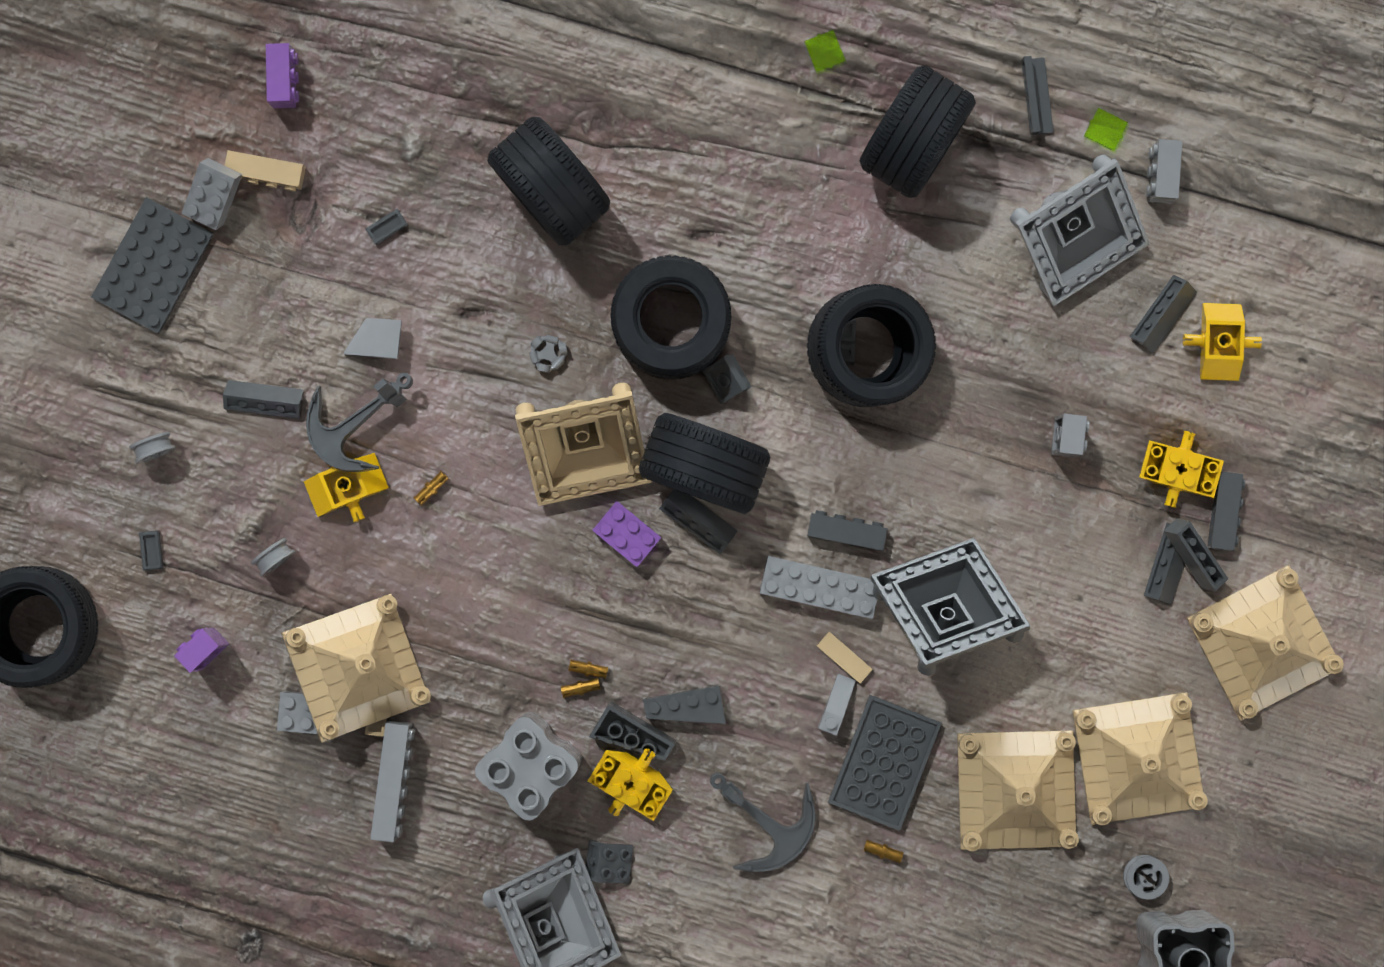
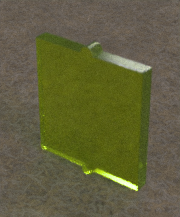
M834 30L821 35L817 34L816 37L804 41L816 73L827 68L832 69L834 65L846 61Z
M1098 108L1093 119L1089 121L1090 125L1084 136L1114 151L1119 140L1123 138L1122 134L1128 122Z

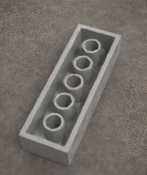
M767 556L759 591L760 594L873 619L877 599L873 596L874 585L868 578Z
M388 721L385 723L371 840L394 842L402 836L403 824H400V820L405 815L406 805H403V799L407 797L408 786L405 785V782L410 776L411 767L408 766V760L412 759L413 747H410V743L415 738L416 730L413 728V723Z

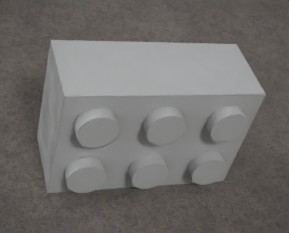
M1159 139L1152 145V148H1149L1148 159H1151V167H1148L1147 178H1150V184L1146 187V197H1149V203L1172 204L1179 198L1182 141Z
M209 158L201 161L181 214L214 230L222 227L227 218L242 174Z
M1061 414L1055 417L1051 455L1074 458L1086 452L1087 440L1084 439L1085 432L1088 433L1089 431L1087 416Z
M280 692L277 731L318 734L303 692Z

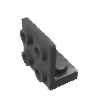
M589 840L586 869L591 881L599 883H629L633 845L608 844Z

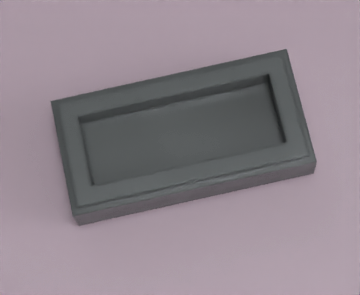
M396 209L365 229L374 244L378 245L407 227L408 224L400 211Z
M160 530L139 532L143 571L163 569Z

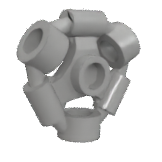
M551 335L537 336L531 342V352L529 354L532 364H535L538 371L550 374L551 371L558 370L565 363L564 360L568 355L565 342L563 343L558 340L559 337ZM545 341V348L537 351L536 349ZM556 345L559 346L560 357L556 356L554 352ZM542 359L551 361V366L541 364L540 361Z

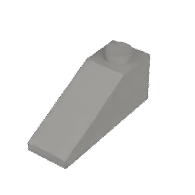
M837 674L819 721L818 729L837 736L856 680Z

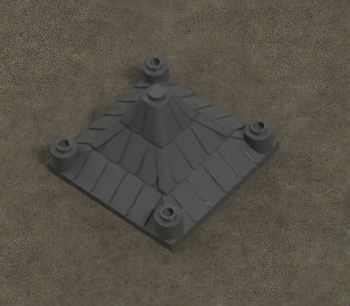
M975 538L871 575L870 580L874 585L873 596L878 600L884 601L918 656L917 668L923 675H933L937 671L938 663L986 646L992 642L1004 638L1013 643L1020 642L1024 637V633L1030 630V624Z

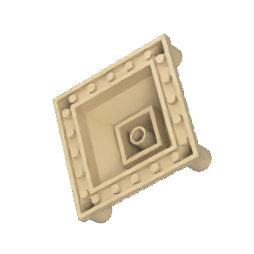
M627 383L616 384L612 388L613 396L592 401L574 400L565 406L535 412L534 406L530 403H522L516 407V423L538 506L651 483L650 480L642 478L639 472V465L641 460H644L642 457L645 451L630 385Z
M1289 565L1186 618L1240 721L1245 718H1253L1258 711L1329 674H1337L1343 669L1344 663L1342 658L1333 651L1298 584V574Z
M392 594L384 595L378 599L281 633L321 743L431 702L430 691L425 687L397 611V601Z
M1187 692L1072 710L1091 825H1106L1113 821L1189 809L1201 810L1206 807L1208 799L1203 793L1190 716L1192 702Z
M1072 730L957 733L961 850L976 851L978 849L1065 847L1071 849L1077 847L1079 837L1076 833L1073 749L1076 740Z

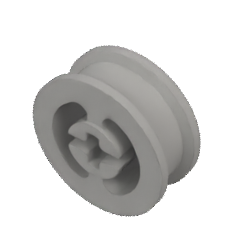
M170 432L156 434L132 444L129 448L135 452L137 458L134 460L135 463L147 462L174 451L176 447L171 445L169 440Z
M286 538L277 541L251 561V564L256 565L261 571L259 574L261 577L281 566L296 553L294 549L291 550L288 547Z
M1138 855L1132 858L1125 866L1123 879L1131 893L1141 899L1150 900L1159 897L1165 892L1169 883V873L1166 866L1155 857ZM1143 864H1149V867H1141L1139 869L1143 873L1147 874L1148 877L1151 878L1153 881H1157V871L1159 874L1156 885L1149 890H1143V888L1153 886V884H1151L1137 872L1135 875L1137 881L1136 883H1134V873L1137 870V868Z

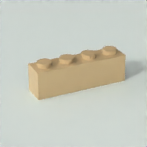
M227 150L225 166L241 173V179H247V183L258 185V182L266 183L265 186L277 188V185L284 186L285 190L296 192V189L302 190L306 169L303 164Z

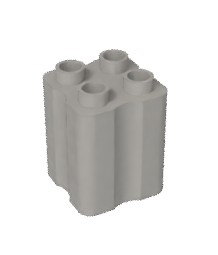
M526 712L505 732L502 743L495 745L481 759L475 768V774L478 780L488 789L500 793L507 800L509 807L522 819L533 820L549 804L554 791L565 786L575 775L582 763V755L569 741L557 737L552 732L550 725L537 713Z
M1187 910L1181 914L1170 915L1162 911L1144 912L1137 918V940L1141 946V957L1138 967H1231V958L1235 951L1233 930L1205 910Z

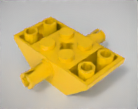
M1202 303L1201 334H1183V339H1186L1183 341V346H1200L1201 348L1200 380L1239 381L1244 361V348L1261 349L1262 343H1254L1262 341L1261 337L1245 336V320L1241 304ZM1221 337L1222 340L1226 341V343L1223 345H1221V343L1219 342V339H1221Z
M1189 431L1183 432L1181 445L1178 448L1149 440L1139 475L1141 479L1167 487L1168 493L1164 505L1176 508L1179 493L1182 491L1214 498L1224 463L1223 460L1194 453L1191 448L1196 434ZM1181 465L1183 472L1179 474V471L1176 470V467Z
M375 453L355 458V460L379 466L377 470L345 472L330 467V469L303 481L317 517L346 506L349 508L353 522L365 518L359 505L360 500L389 488ZM343 480L349 482L347 489L341 487Z
M644 749L639 759L627 752L606 750L587 782L615 798L608 808L610 814L616 808L613 815L619 816L626 804L654 821L673 789L659 771L649 766L655 757L653 751L647 757L650 749Z

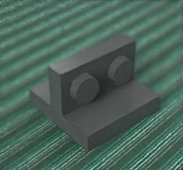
M733 354L721 358L702 371L721 404L751 388L749 381Z

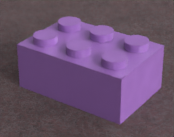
M289 43L266 44L267 102L273 108H296V102H299V91H296V83H299V74L295 70V64H298L299 61L298 53H295V49Z
M618 501L614 503L592 530L636 567L640 565L661 539L658 534Z
M214 627L197 629L190 636L192 638L190 641L182 643L176 649L178 652L174 656L190 673L203 670L229 643Z

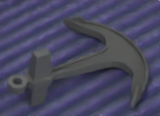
M401 373L398 375L396 382H389L384 378L374 385V388L379 393L378 397L332 428L325 427L321 422L322 395L321 386H317L306 418L308 439L315 453L324 462L341 471L366 472L379 469V466L347 458L343 450L344 443L384 404H392L398 407L407 399L402 394V389H409L413 385V378L408 373Z
M716 772L711 775L710 784L713 788L720 789V793L732 804L742 806L772 836L774 841L773 850L768 856L735 865L733 869L750 872L771 871L788 864L803 851L811 838L815 825V807L809 783L805 784L800 820L796 824L785 826L745 799L743 792L731 781L727 782L723 774ZM721 778L720 783L716 784L715 780Z

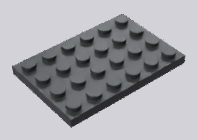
M146 197L91 298L160 334L214 234Z
M869 694L828 803L900 831L942 723Z

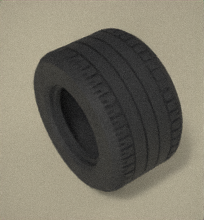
M928 66L917 67L894 99L864 149L859 160L862 169L869 174L871 173L878 180L881 179L886 185H891V188L901 191V194L905 197H917L976 104L974 95L967 90L964 91V88L958 84L954 85L953 81L946 77L944 78L943 75L937 71L934 72V69Z
M540 117L527 119L524 125H520L515 132L506 137V140L504 139L497 145L498 148H493L488 154V164L558 245L570 244L574 241V238L583 233L582 230L585 231L601 217L600 215L603 216L609 210L610 199L605 191L563 140Z
M659 256L651 258L649 261L646 260L641 265H637L618 285L619 287L615 291L611 304L610 318L612 331L621 353L635 368L655 378L676 380L700 373V371L705 370L719 357L729 337L732 314L730 300L725 287L708 267L683 256ZM660 286H682L691 291L700 303L702 309L700 328L691 340L682 345H660L651 340L641 326V305L646 296Z
M884 284L863 285L831 298L816 314L807 338L808 361L814 377L818 380L817 382L835 399L857 407L893 404L913 394L928 377L936 353L935 331L925 309L905 291ZM859 317H869L881 322L889 330L894 343L893 358L889 366L881 374L872 378L857 377L847 367L841 353L843 329L846 323Z
M663 413L657 417L654 424L656 427H653L650 435L652 438H649L646 446L648 449H645L642 457L644 460H641L639 465V472L642 478L741 514H746L753 509L754 500L757 499L759 493L758 489L761 488L763 482L762 478H764L767 471L766 467L770 463V454L767 449L723 431L673 414Z
M21 566L0 572V683L18 688L50 685L67 679L86 663L97 640L98 615L92 597H90L88 591L85 590L86 588L76 578L74 579L73 576L62 570L44 566ZM35 595L50 597L59 608L63 619V635L60 644L54 653L47 656H32L24 653L14 644L9 632V620L14 608L22 600Z

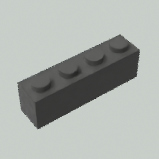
M1221 471L1213 498L1208 548L1234 551L1235 547L1238 546L1239 538L1236 536V532L1241 524V517L1238 516L1239 509H1242L1243 498H1241V491L1245 488L1243 474Z
M816 510V513H811L807 536L883 551L888 528H884L883 523L872 522V525L864 524L865 520L854 518L853 521L846 520V516L835 514L834 517L827 516V512Z
M1176 518L1164 530V533L1201 588L1216 592L1228 580V577L1190 521Z

